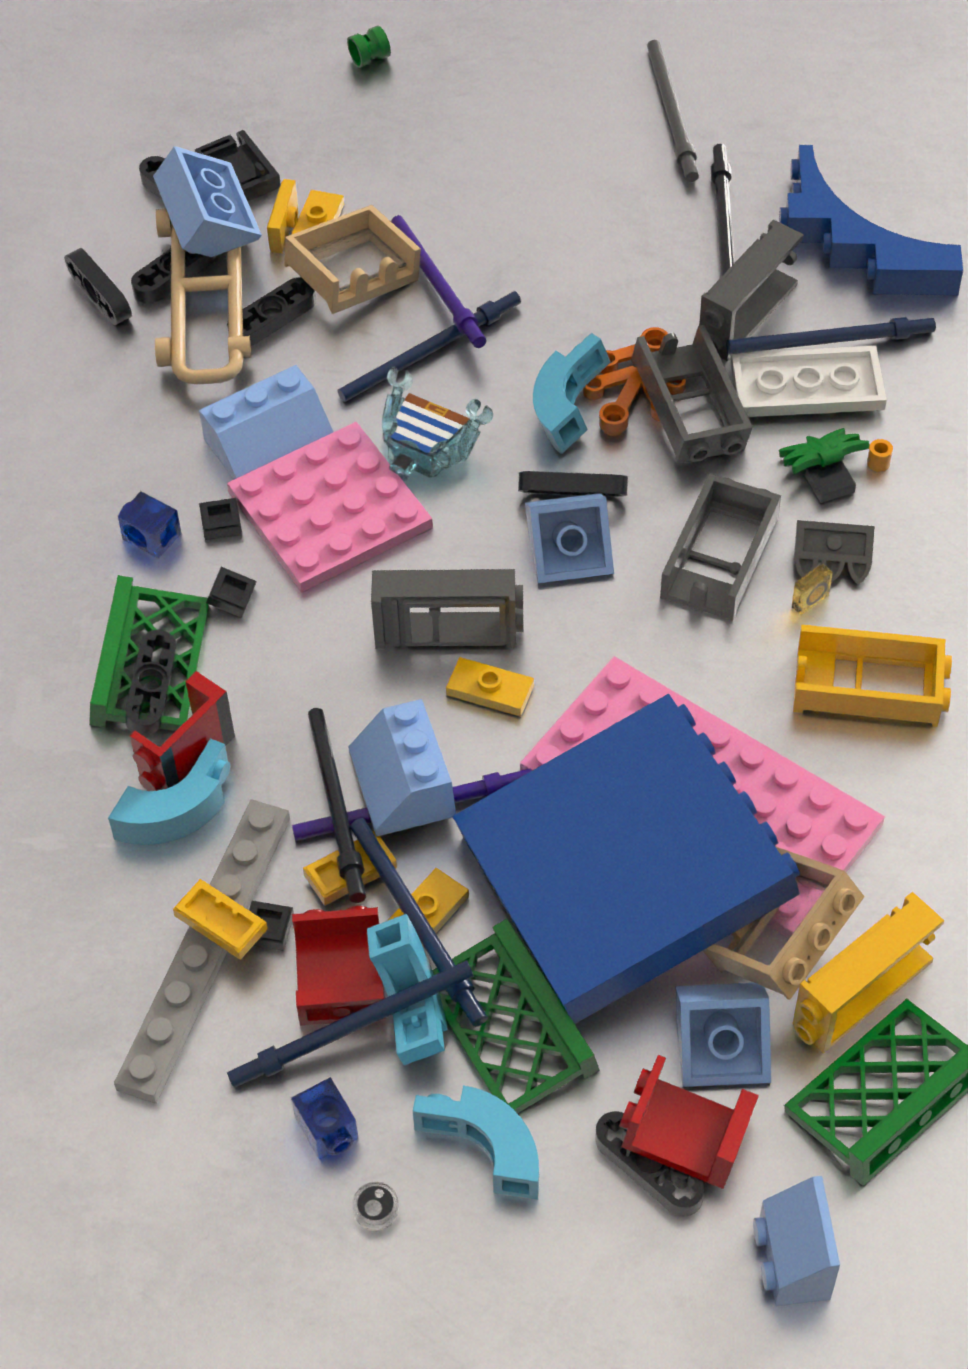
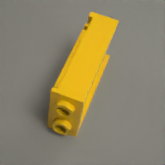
M801 625L793 712L803 713V710L926 722L932 723L933 727H938L941 711H949L951 688L944 687V679H950L952 656L945 655L946 639ZM835 659L857 661L855 689L833 686ZM863 662L924 668L923 696L861 689Z
M912 891L905 897L902 909L896 906L892 909L891 916L886 914L809 977L807 981L804 980L800 983L792 1023L797 1035L806 1044H813L824 1054L933 962L934 958L919 944L929 945L934 941V932L944 924V919Z

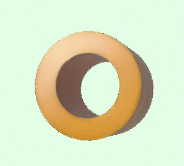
M877 439L871 442L867 458V465L871 470L883 472L890 467L893 446L889 441Z

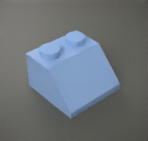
M599 493L525 503L529 542L538 583L614 574L606 497Z
M754 982L675 986L677 1037L683 1087L771 1083L769 996L765 987Z
M814 1176L763 1200L760 1217L753 1219L757 1246L765 1247L767 1262L761 1263L764 1288L766 1291L773 1290L775 1306L831 1300L840 1268V1261L822 1176Z

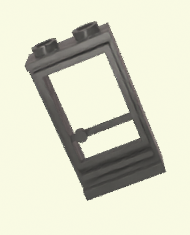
M772 220L768 224V233H762L760 240L757 239L711 289L701 296L699 326H706L720 358L725 361L731 358V354H728L726 349L727 340L750 337L797 286V279L776 268L782 262L790 266L796 262L797 255L793 250L803 240L804 234L776 220Z
M698 326L692 345L677 347L678 339L676 334L669 333L665 335L659 351L651 352L644 336L637 337L631 362L640 374L674 450L676 463L687 461L699 462L707 457L722 454L733 455L741 450H745L753 427L706 326ZM702 376L707 388L671 395L665 383ZM711 395L725 427L688 434L674 402Z
M709 473L662 572L660 598L733 621L773 527L778 521L781 495ZM711 511L759 526L742 566L738 562L731 563L692 551ZM689 557L727 568L730 573L737 574V577L732 585L685 570L684 567Z
M515 569L372 570L371 609L375 649H385V644H394L395 646H401V644H406V646H503L506 643H510V648H516V632H524L523 585H515ZM499 607V612H441V608ZM410 608H429V612H410Z

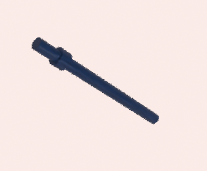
M513 291L495 302L488 301L477 307V312L474 315L478 320V327L483 324L485 326L491 325L500 319L501 314L521 304L519 294ZM454 324L337 390L338 395L343 402H346L465 334L460 333Z
M907 317L892 318L889 323L730 339L726 342V349L728 354L885 337H891L892 340L908 339L912 334L935 332L936 322L934 318L908 320Z
M359 818L350 825L352 832L403 914L408 915L422 945L438 971L442 972L455 966V963L365 819ZM470 979L446 989L451 1000L459 1003L473 1027H478L487 1021L488 1016L473 994L475 987Z
M466 960L276 1049L273 1045L257 1053L258 1058L228 1071L229 1080L232 1086L236 1088L263 1074L270 1077L284 1070V1065L474 977L471 967Z

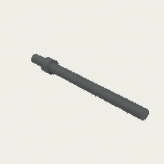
M651 40L648 42L647 48L676 147L674 153L676 160L682 166L686 180L694 182L699 178L695 164L697 159L695 148L687 137L660 42L658 40Z

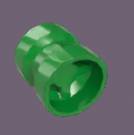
M381 26L368 29L364 35L357 33L347 38L350 56L358 68L369 65L372 59L383 60L391 56L390 43Z

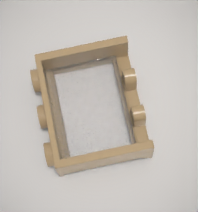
M369 205L286 236L284 266H290L324 298L331 314H334L418 281L421 248L373 205Z
M776 847L781 855L788 852L800 871V875L795 878L800 895L732 933L731 935L734 939L727 948L713 944L704 949L703 952L721 973L724 970L780 993L790 1000L798 990L800 983L806 979L865 896L844 870Z

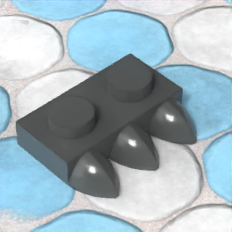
M797 520L794 548L797 572L803 580H807L814 573L818 562H821L824 575L832 583L840 576L844 565L847 564L851 578L859 585L868 576L872 566L875 526Z

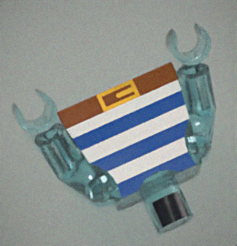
M392 367L387 374L388 382L393 386L392 394H387L382 415V439L388 447V458L392 461L389 470L398 474L403 481H406L414 471L431 478L436 477L443 469H448L466 461L481 433L478 430L480 425H486L492 420V409L486 405L483 412L477 416L481 402L478 399H472L467 404L466 413L468 417L411 393H408L406 398L402 397L403 391L408 390L413 384L412 375L406 370L404 381L396 383L395 379L398 370L396 367Z

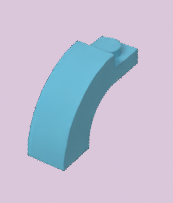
M593 333L589 334L580 344L575 346L566 357L555 351L542 366L534 384L533 405L536 415L548 440L561 454L588 430L578 407L574 405L578 394L611 363L602 340Z
M210 738L189 774L172 787L158 791H145L127 786L108 817L114 840L136 845L163 844L186 837L206 825L225 803L221 785L226 781L231 767L230 762H228L225 744Z
M407 914L367 928L369 957L382 980L388 997L434 976L422 943ZM440 993L392 1014L396 1051L403 1065L445 1051L443 1032L448 1029Z
M463 1085L460 1101H453L450 1097L443 1094H430L427 1097L415 1096L413 1106L414 1130L462 1137L475 1142L485 1150L493 1163V1193L538 1200L539 1158L537 1148L527 1125L507 1103L486 1091Z

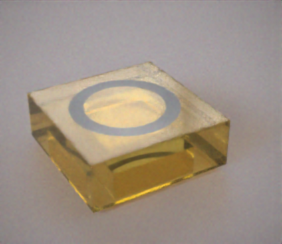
M824 564L819 565L795 582L792 608L800 615L829 596L833 572Z

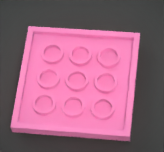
M357 422L227 483L228 492L231 497L237 499L239 508L301 593L433 528L432 517Z

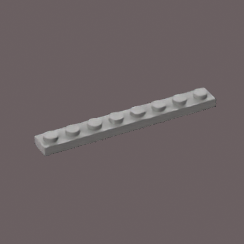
M250 799L209 885L248 910L290 820L289 810ZM190 926L114 1081L116 1091L156 1104L228 952Z

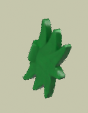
M841 428L824 435L820 439L807 436V443L779 449V457L783 458L785 467L792 465V473L796 474L811 466L820 465L825 467L842 461L847 454L869 449L870 444L867 440H860L859 434H845V429Z

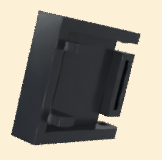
M244 130L236 133L240 144L239 147H237L233 137L228 135L194 149L196 153L230 162L247 202L280 188L279 173Z

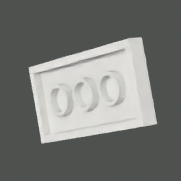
M876 346L758 351L731 354L734 388L748 417L885 410L887 399Z

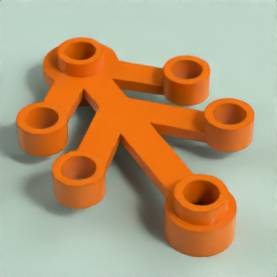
M651 327L643 331L640 337L644 336L651 352L659 351L662 339L668 332L659 327ZM635 344L614 351L606 350L612 363L608 364L600 372L603 375L595 376L583 388V394L586 398L597 400L604 395L605 389L625 383L616 402L603 405L599 411V426L609 436H618L627 429L629 420L628 410L641 387L651 403V417L656 421H660L637 368L629 366L618 370V363L631 360ZM686 379L665 383L670 394L684 393Z

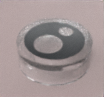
M369 1182L361 1186L353 1198V1211L356 1221L365 1229L372 1231L383 1230L391 1226L399 1213L398 1197L393 1188L383 1182Z

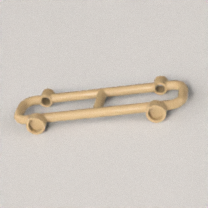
M156 209L158 238L171 237V339L170 337L155 338L157 367L171 366L174 375L179 380L188 384L227 382L236 377L242 370L243 358H251L250 336H243L241 247L227 251L228 275L185 278V250L180 245L167 210ZM228 290L229 363L218 369L192 370L187 368L185 361V292Z

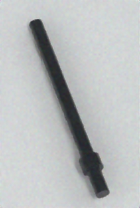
M716 144L713 147V164L710 169L711 180L715 184L720 271L722 277L734 264L729 182L732 176L731 165L727 162L726 146Z
M313 708L308 712V718L339 851L337 866L340 877L345 879L349 900L352 903H360L366 899L362 880L364 865L361 854L355 850L324 712L321 708Z

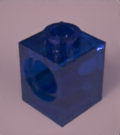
M142 491L131 502H127L117 516L122 539L158 559L182 534L177 510Z
M331 1077L291 1097L294 1116L319 1159L329 1154H341L349 1149L355 1140L359 1139L356 1119ZM325 1117L337 1119L333 1125L328 1127L317 1125L318 1121Z

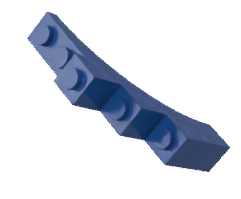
M799 145L797 159H791L790 178L791 180H797V183L792 184V193L787 194L786 207H780L779 222L804 234L803 240L800 243H822V254H828L829 268L866 269V280H872L873 294L959 295L963 275L961 245L940 244L906 237L886 230L863 218L845 205L825 182L815 160L813 145Z

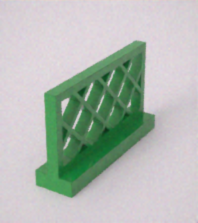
M117 576L90 701L89 725L105 728L107 720L125 723L126 710L117 709L116 707L118 700L129 695L132 680L126 674L124 668L137 661L139 648L131 640V636L144 629L147 632L157 630L153 624L163 618L168 617L177 627L169 632L175 640L184 635L193 646L180 655L176 653L173 669L178 667L187 679L197 671L209 604L206 603L207 597L133 586V577ZM138 601L155 602L161 610L145 617L137 607ZM183 607L199 609L198 617L187 623H184L175 612ZM156 646L155 649H154V651H156V650H158V649H160V648L163 649V647H161V646ZM188 660H190L189 667H188V665L185 663V662H187ZM146 676L140 680L142 686L153 680L159 686L162 685V681L155 676ZM185 681L173 688L170 685L166 700L167 702L171 699L180 709L179 718L163 716L159 729L176 731L187 721L190 702ZM184 692V694H183V699H182V698L179 696V694H181V693ZM143 702L139 719H147L150 703Z
M505 919L492 927L494 934L452 958L455 965L466 960L468 961L474 977L469 978L470 981L473 979L493 983L488 1003L478 1001L488 1016L487 1021L481 1025L480 1030L462 1028L459 1022L463 1009L459 1003L453 1002L449 995L440 993L448 1024L492 1095L507 1103L501 1093L506 1076L528 1080L525 1093L512 1102L507 1103L518 1114L580 1075L586 1079L600 1071L594 1053L567 1014L508 919ZM494 949L500 959L496 975L474 971L478 958ZM437 968L432 970L434 975L440 973ZM505 969L508 971L511 978L503 976ZM501 985L520 990L521 995L517 1009L495 1004ZM526 1003H528L533 1012L525 1010ZM448 1004L456 1005L454 1013H452ZM493 1013L514 1017L509 1037L487 1033ZM522 1019L540 1022L543 1028L538 1043L516 1039ZM548 1036L554 1046L546 1045ZM468 1038L477 1040L475 1048L473 1047ZM485 1041L506 1045L501 1066L482 1062L480 1056ZM514 1047L536 1051L530 1072L509 1068ZM543 1053L562 1057L568 1068L553 1077L538 1074ZM490 1073L498 1074L496 1083ZM536 1082L541 1083L534 1088Z
M906 998L784 1105L785 1113L850 1167V1175L864 1186L968 1092V1045ZM908 1016L921 1026L922 1035H895V1026ZM896 1046H922L923 1061H896ZM927 1046H947L956 1054L948 1061H928ZM871 1047H891V1062H865L864 1053ZM841 1073H860L861 1089H834V1080ZM865 1073H892L893 1088L866 1089ZM897 1073H924V1082L918 1088H898ZM811 1100H829L830 1116H810L801 1108ZM834 1100H861L862 1116H835ZM866 1100H893L894 1109L886 1116H867ZM824 1127H830V1132ZM835 1127H862L863 1137L848 1148L835 1137ZM867 1127H873L867 1132Z

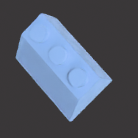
M174 146L153 177L182 249L192 254L197 253L213 257L259 240L262 234L232 164Z
M297 365L199 410L204 440L233 479L241 477L333 433L315 388Z
M419 699L383 708L348 746L376 837L452 818L456 814L452 781L423 700Z

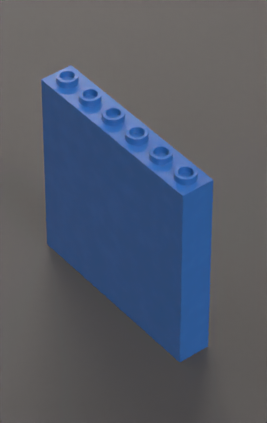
M669 693L452 816L468 847L574 1024L800 895L795 879L800 875V871L788 852L783 855L779 853L775 847L779 842L772 828L766 821L759 824L754 817L757 810L749 795L745 791L738 794L733 786L736 784L735 777L724 761L719 764L715 761L713 755L716 752L704 732L697 735L693 729L696 723L685 704L677 706Z

